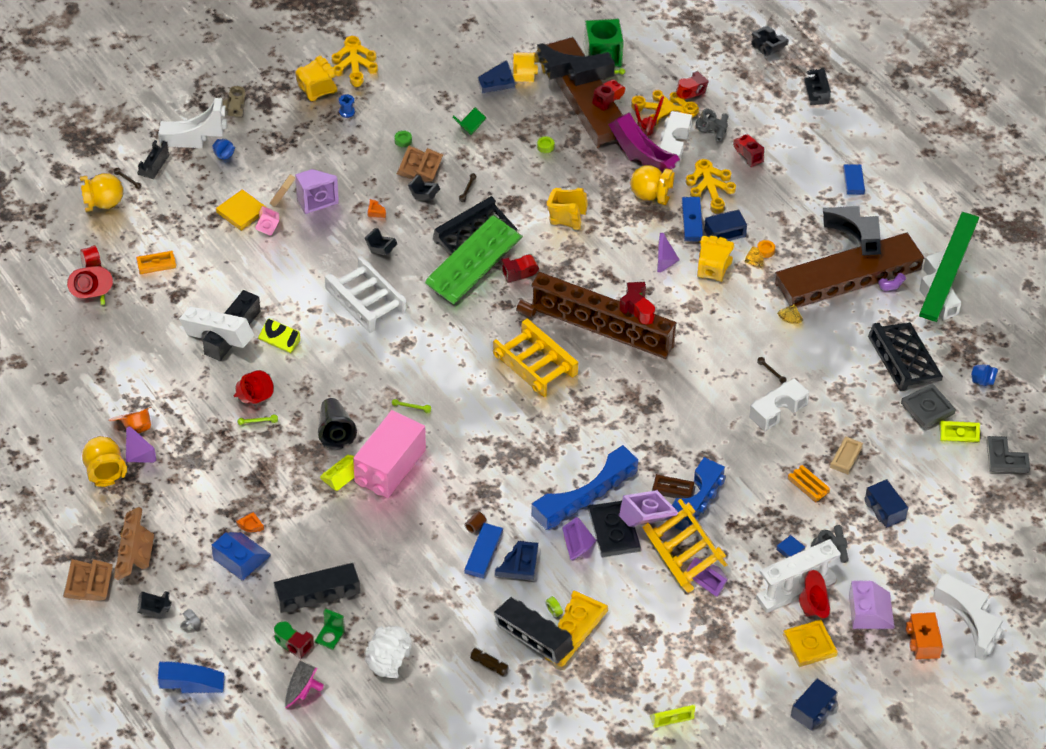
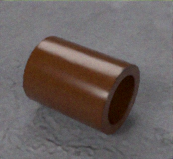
M520 300L516 311L533 318L537 312V306Z
M477 511L464 525L470 533L474 534L487 519L483 513Z

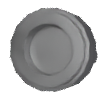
M191 609L183 612L186 620L180 624V628L184 629L191 625L196 629L201 625V621Z

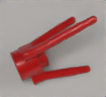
M664 96L660 98L653 120L651 116L641 120L638 105L634 104L637 125L646 136L654 133V126L657 125Z

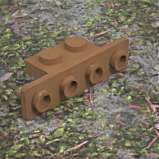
M140 507L128 511L124 517L118 559L115 566L114 578L116 580L130 575L133 564L142 570L149 567L154 534L140 525L143 510Z

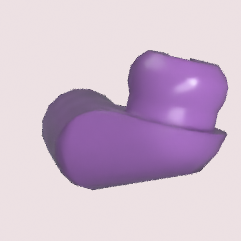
M899 273L893 281L882 278L879 280L878 285L882 291L897 290L906 280V276Z

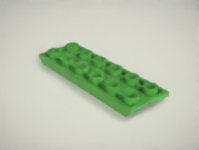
M492 215L427 278L425 284L454 305L523 236L506 225L498 217Z

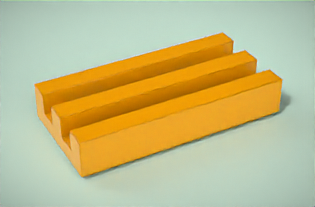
M173 250L136 257L139 274L176 268Z
M800 465L799 469H795L793 473L788 474L787 479L815 503L830 492V488L803 465Z

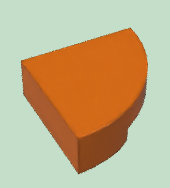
M370 199L368 217L386 218L385 208L378 201Z
M254 512L236 521L237 526L247 532L264 530V525Z

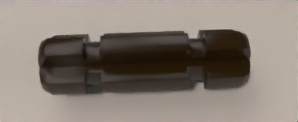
M478 648L472 650L470 658L474 661H480V664L493 671L497 670L496 673L502 676L507 673L508 664L502 661L499 662L497 658L486 652L483 654V651Z

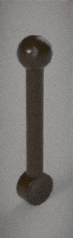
M120 168L114 169L115 175L122 176L123 178L131 182L133 185H135L136 189H140L142 187V184L140 182H135L134 180H132L130 177L122 173Z
M475 173L470 174V180L463 194L459 196L460 202L466 201V194L473 180L477 177Z
M764 357L758 358L757 363L764 365L779 379L780 383L783 384L787 381L786 377L778 374L765 362Z

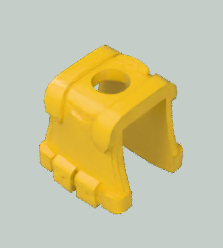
M321 55L315 57L308 65L299 67L295 72L298 86L304 91L310 101H314L322 95L338 92L337 86L332 80L335 77L332 66Z
M554 188L551 191L547 200L550 224H561L572 227L573 230H580V214L586 215L588 206L587 195L583 188L572 190Z
M702 236L697 277H705L722 282L727 268L732 264L733 257L730 256V253L734 249V243L717 236Z

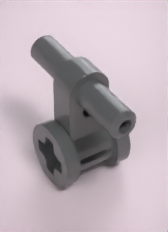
M704 109L701 113V118L697 119L695 125L702 132H708L710 129L716 131L715 139L722 141L723 135L727 131L729 116L724 113L720 120L717 119V115L713 110Z
M834 526L835 535L829 530H821L817 538L811 542V547L830 539L841 553L840 561L842 563L848 562L846 550L848 545L843 535L842 526Z

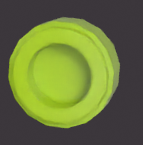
M545 136L538 139V151L550 153L554 150L555 143L552 138Z
M551 596L545 601L546 607L552 616L558 617L563 614L562 607L555 597Z

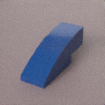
M159 661V689H181V693L224 692V672L194 664Z

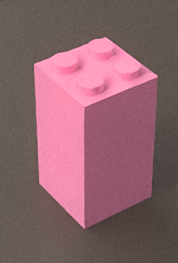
M391 410L353 458L355 483L374 491L377 495L389 498L426 451L425 425Z

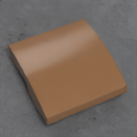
M408 146L397 175L409 179H414L416 175H420L423 181L432 182L443 154L429 148L423 152Z
M72 559L63 597L90 601L106 600L113 564L93 560L92 564Z

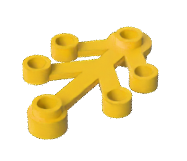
M348 36L344 41V47L337 53L332 54V63L338 64L333 66L335 76L343 75V69L351 64L350 83L354 87H359L364 82L363 73L359 72L358 63L367 67V71L370 74H375L378 71V65L374 62L376 60V52L363 47L357 36ZM350 51V55L342 61V57ZM357 51L366 55V59L358 55Z
M654 90L652 93L654 101H660L661 96H664L660 90ZM675 92L670 93L669 100L664 96L657 125L659 120L671 114V111L696 117L699 114L698 105L695 102H686L684 99L679 98ZM639 95L634 96L631 102V107L634 111V104L638 105L639 111L643 109L656 110L658 103L646 102L645 98Z
M700 159L695 163V172L686 176V184L688 186L696 185V181L701 175L704 177L697 187L691 188L690 197H701V193L707 187L712 199L710 210L715 214H720L724 211L725 202L718 196L715 186L725 190L728 194H733L736 191V184L733 182L724 183L711 176L713 174L720 177L723 181H729L731 179L730 170L724 169L721 171L713 167L709 160Z

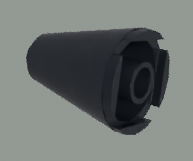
M328 398L321 404L318 438L326 448L332 450L342 449L344 445L353 443L357 436V428L341 403L335 398Z

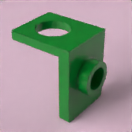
M476 107L462 121L455 116L452 117L470 135L487 119Z
M325 608L323 611L324 627L315 639V643L333 650L345 632L344 616ZM329 633L333 634L335 638L331 642H325L323 636Z

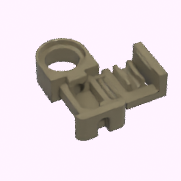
M231 87L229 90V100H222L223 106H226L228 116H243L244 109H241V104H244L245 89L243 87ZM233 93H240L241 96H234Z

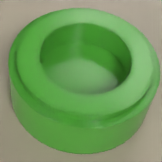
M398 131L394 136V142L399 147H408L412 143V135L408 131Z

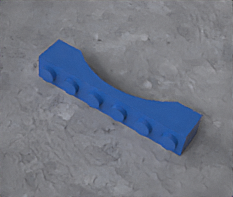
M624 445L620 446L608 454L602 471L590 483L570 492L545 494L532 503L531 516L545 530L557 526L563 519L571 517L577 510L588 506L597 497H602L608 490L619 486L628 477H633L638 471V459Z

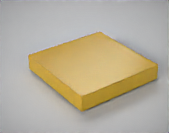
M242 189L216 207V213L242 231L259 218L261 207L266 206Z
M821 619L783 630V636L799 667L836 657L838 654Z

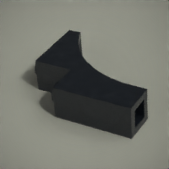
M544 43L537 44L535 58L537 62H540L542 71L548 76L549 80L568 75V78L573 81L575 86L614 76L615 63L609 52L592 56H575L553 50Z
M859 206L823 208L824 227L840 230L851 235L860 244L862 255L881 254L879 216L860 217Z

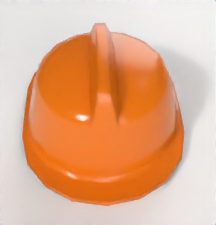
M152 407L140 412L113 417L108 421L120 420L125 429L130 426L139 434L151 428L148 409Z

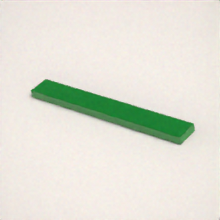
M961 212L919 317L934 322L938 321L978 224L979 216Z

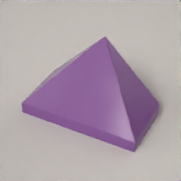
M664 233L659 235L657 272L664 271L680 260Z
M130 426L127 427L126 462L154 463L156 461L155 448Z
M578 517L562 527L569 557L572 561L586 552L596 542V539Z
M694 557L693 561L687 569V572L703 560L698 557ZM713 564L693 578L695 582L716 597L720 594L728 580L721 568Z

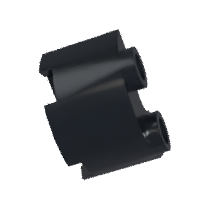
M768 25L752 32V47L755 50L758 49L765 57L782 50L789 42V39L782 34L777 36L775 30Z

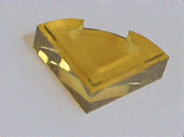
M752 246L745 258V263L762 268L763 254L759 249Z
M794 304L777 312L778 316L788 323L798 324L803 321Z

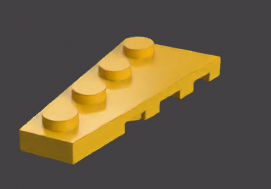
M573 590L571 600L566 605L564 616L560 619L558 627L562 630H567L571 634L574 649L556 665L563 667L608 612V605Z

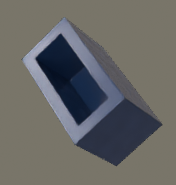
M738 209L706 217L704 231L707 237L711 235L732 241L746 237L747 223Z
M887 479L867 487L864 498L865 503L873 510L877 520L882 522L886 528L906 520L909 507Z
M817 678L792 705L790 717L809 730H812L816 725H821L828 711L832 712L838 703L836 701L838 692Z

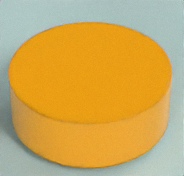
M769 240L760 241L757 245L758 255L764 258L772 257L775 254V244Z

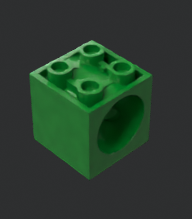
M585 20V56L609 52L615 63V68H621L624 42L620 20Z

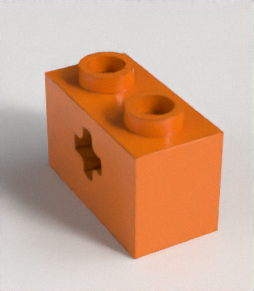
M912 613L909 622H906V632L911 636L909 643L910 651L914 652L915 660L940 658L943 645L936 613Z

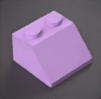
M313 169L295 174L297 201L305 214L339 203L338 181L335 175Z
M656 490L624 495L619 516L629 527L667 520L676 516L678 511Z
M852 581L849 601L853 629H894L890 592L873 581Z

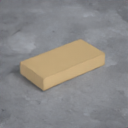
M290 174L270 201L269 204L273 207L277 206L294 182L295 177Z
M845 436L830 464V468L848 475L863 447V443Z

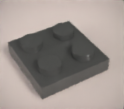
M930 384L903 397L901 400V404L923 429L954 415L956 411L955 407L934 384Z

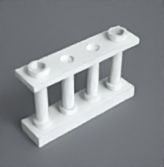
M361 256L358 257V268L342 278H335L331 273L325 276V289L369 333L376 330V319L390 310L397 308L402 314L406 313L405 297L399 294L372 268L370 262L365 261ZM362 274L368 279L351 290L343 286ZM373 285L379 290L362 301L354 297ZM384 296L390 301L374 312H369L365 308Z
M829 539L761 569L760 574L768 583V589L757 593L756 600L767 614L799 599L801 592L805 588L806 575L811 570H816L822 575L826 586L835 583L836 577L828 567V563L840 557L841 553Z

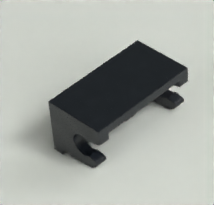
M825 68L807 71L808 75L814 74L813 77L804 78L810 105L829 104L831 89Z
M157 140L153 141L152 150L144 163L140 161L138 164L137 175L150 179L156 177L169 157L167 141H162L161 147L157 145Z

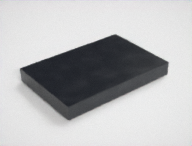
M622 501L588 506L601 558L641 551L635 526L629 527L619 516Z

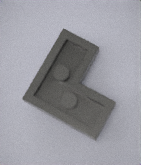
M987 436L990 472L1029 473V453L1009 452L1008 440L1005 436Z

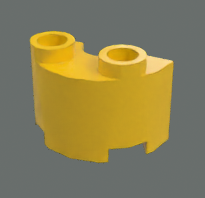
M535 52L513 53V77L515 82H534V75H538V64H534L537 63Z

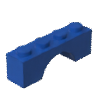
M704 457L694 473V482L700 491L690 498H676L672 506L680 512L683 508L678 500L682 499L685 504L689 502L696 511L693 515L698 521V516L700 513L704 514L708 501L714 499L718 486H722L726 479V475H724L725 466ZM686 516L673 527L683 531L693 523Z

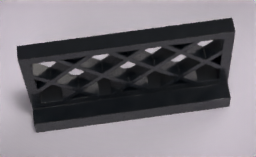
M490 196L435 228L433 240L436 244L440 243L452 255L460 247L458 240L466 241L469 236L459 235L460 231H471V236L473 231L480 228L474 227V223L477 221L486 222L489 219L488 215L493 212L506 225L515 231H518V229L495 205L496 200ZM448 238L457 239L456 245L448 244L445 240Z
M880 322L873 323L868 338L899 391L907 390L910 385L942 381L943 375L911 322L881 326ZM907 329L910 333V336L900 332V330ZM885 332L895 335L894 338L887 336ZM896 337L907 340L906 344L896 340ZM911 342L913 344H916L918 346V349L909 346L908 343ZM893 344L902 348V352L896 350ZM907 350L915 354V356H909L905 354L904 351ZM917 355L925 358L927 362L916 359ZM901 358L911 362L910 366L903 363ZM913 364H916V365L922 367L923 370L920 371V370H918V369L912 367V365H913ZM925 369L933 372L934 375L931 376L925 373ZM909 372L918 375L919 378L912 379Z

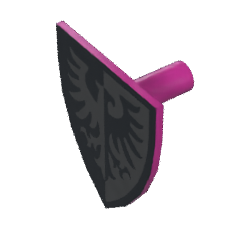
M301 660L299 661L287 689L285 698L286 709L295 703L298 698L305 700L311 687L319 692L322 691L324 684L313 679L318 668Z

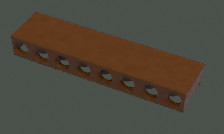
M574 37L546 44L553 50L564 54L585 56ZM568 75L555 78V81L595 146L599 148L600 144L616 140L617 138L608 124L623 115L618 106L613 101L609 104L608 109L603 111L592 104L594 90L603 85L602 81L597 80L575 86L573 81L568 78Z
M908 232L880 240L881 254L862 255L860 246L775 272V285L779 286L790 304L789 308L792 310L877 284L882 278L890 280L894 279L899 273L907 275L920 271L925 257ZM914 262L917 263L916 266L910 267ZM902 267L900 271L894 273L896 268ZM883 272L884 275L878 278L877 276ZM869 277L867 281L861 283L863 278ZM847 283H851L849 287L844 288ZM836 287L834 291L828 293L830 288ZM814 293H818L816 297L811 298ZM803 297L801 301L794 303L797 298Z
M539 271L531 284V287H533V305L537 306V312L666 359L672 348H674L677 322L655 314L653 323L648 325L642 324L629 311L624 314L619 310L620 301Z

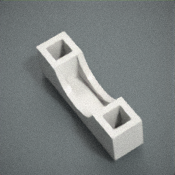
M190 306L179 318L188 336L202 338L209 330L220 335L229 345L244 348L254 336L247 319Z

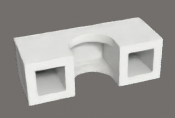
M671 111L670 117H666L664 127L666 130L661 133V145H657L667 152L677 154L680 161L683 155L684 142L675 139H688L692 126V115ZM680 161L675 163V166L679 167Z
M795 378L789 382H784L778 389L768 392L765 397L755 400L751 404L749 418L765 432L779 423L781 410L778 407L788 408L792 413H795L808 405L810 392Z

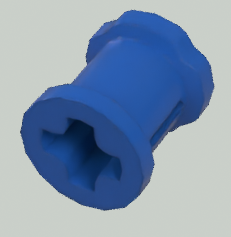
M349 94L342 95L339 98V104L341 105L339 114L345 118L352 117L355 114L353 107L354 97Z

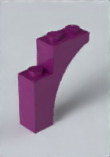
M630 112L608 124L630 161L637 158L638 161L641 160L643 165L654 166L662 173L665 169L672 170L676 167L675 163L680 161L677 154L667 152L654 144L639 128Z

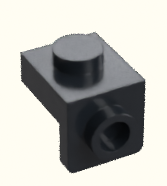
M416 175L408 184L415 200H432L440 190L438 183H424L420 175Z
M374 228L365 237L371 253L387 255L397 245L395 238L383 237L379 228Z
M165 591L162 596L141 592L138 599L137 613L161 619L165 612L170 610V592Z

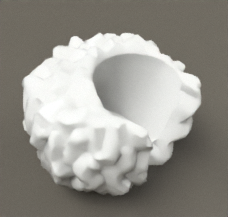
M381 626L376 629L372 641L368 643L365 651V661L369 668L376 675L386 676L387 678H399L398 668L401 666L402 659L410 656L412 645L410 634L403 627L398 626L386 628Z

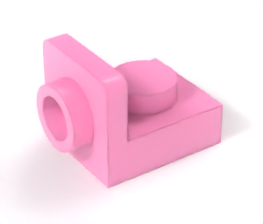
M262 206L259 211V220L255 226L256 230L271 236L279 222V213Z

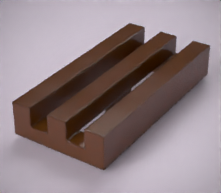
M656 474L652 491L658 490L662 496L671 498H690L695 482Z

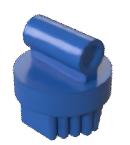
M217 139L212 145L213 153L222 160L230 158L234 153L235 147L227 139Z
M987 364L976 365L971 373L972 382L982 386L994 385L998 369Z

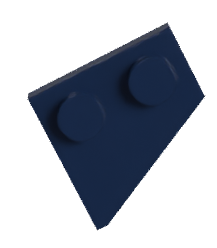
M504 61L478 76V84L482 94L516 88V82L508 61Z
M518 541L514 545L513 550L505 556L504 562L500 567H496L495 576L534 580L538 543Z

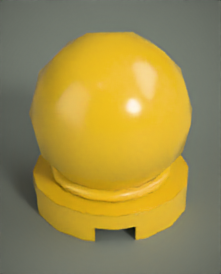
M644 165L632 173L630 186L631 191L637 198L644 201H652L657 198L658 204H668L670 196H667L669 188H673L674 184L673 170L665 169L662 173L654 166Z
M101 173L95 175L92 180L88 179L87 175L80 176V181H84V185H81L83 202L88 204L85 212H92L94 206L100 209H110L120 203L124 188L116 176L110 173Z
M98 436L90 439L85 444L82 450V461L87 468L89 481L94 482L98 487H107L114 485V481L121 476L122 478L125 477L127 465L121 456L120 447L114 440L109 437Z

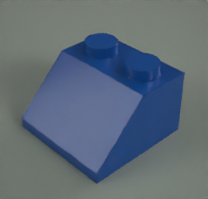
M226 532L211 545L213 560L242 581L271 556L268 551L242 532Z

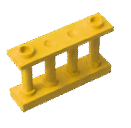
M528 318L522 321L521 334L506 344H501L497 339L493 341L494 356L502 360L526 381L535 392L543 397L547 396V384L562 373H567L572 378L578 374V361ZM524 340H529L533 344L517 356L509 351ZM537 351H541L546 355L530 367L522 362ZM549 362H554L559 366L543 378L535 373Z
M679 499L678 502L683 509L676 516L671 517L659 527L653 528L647 523L642 528L680 585L687 593H690L695 589L691 582L696 575L717 560L724 567L728 564L724 560L726 555L720 547H715L693 515L696 511L689 502L685 504L682 499ZM686 516L690 518L693 523L670 541L663 542L661 539L663 533ZM698 530L703 539L678 557H673L671 554L673 548ZM708 545L713 554L688 572H683L681 569L682 563Z

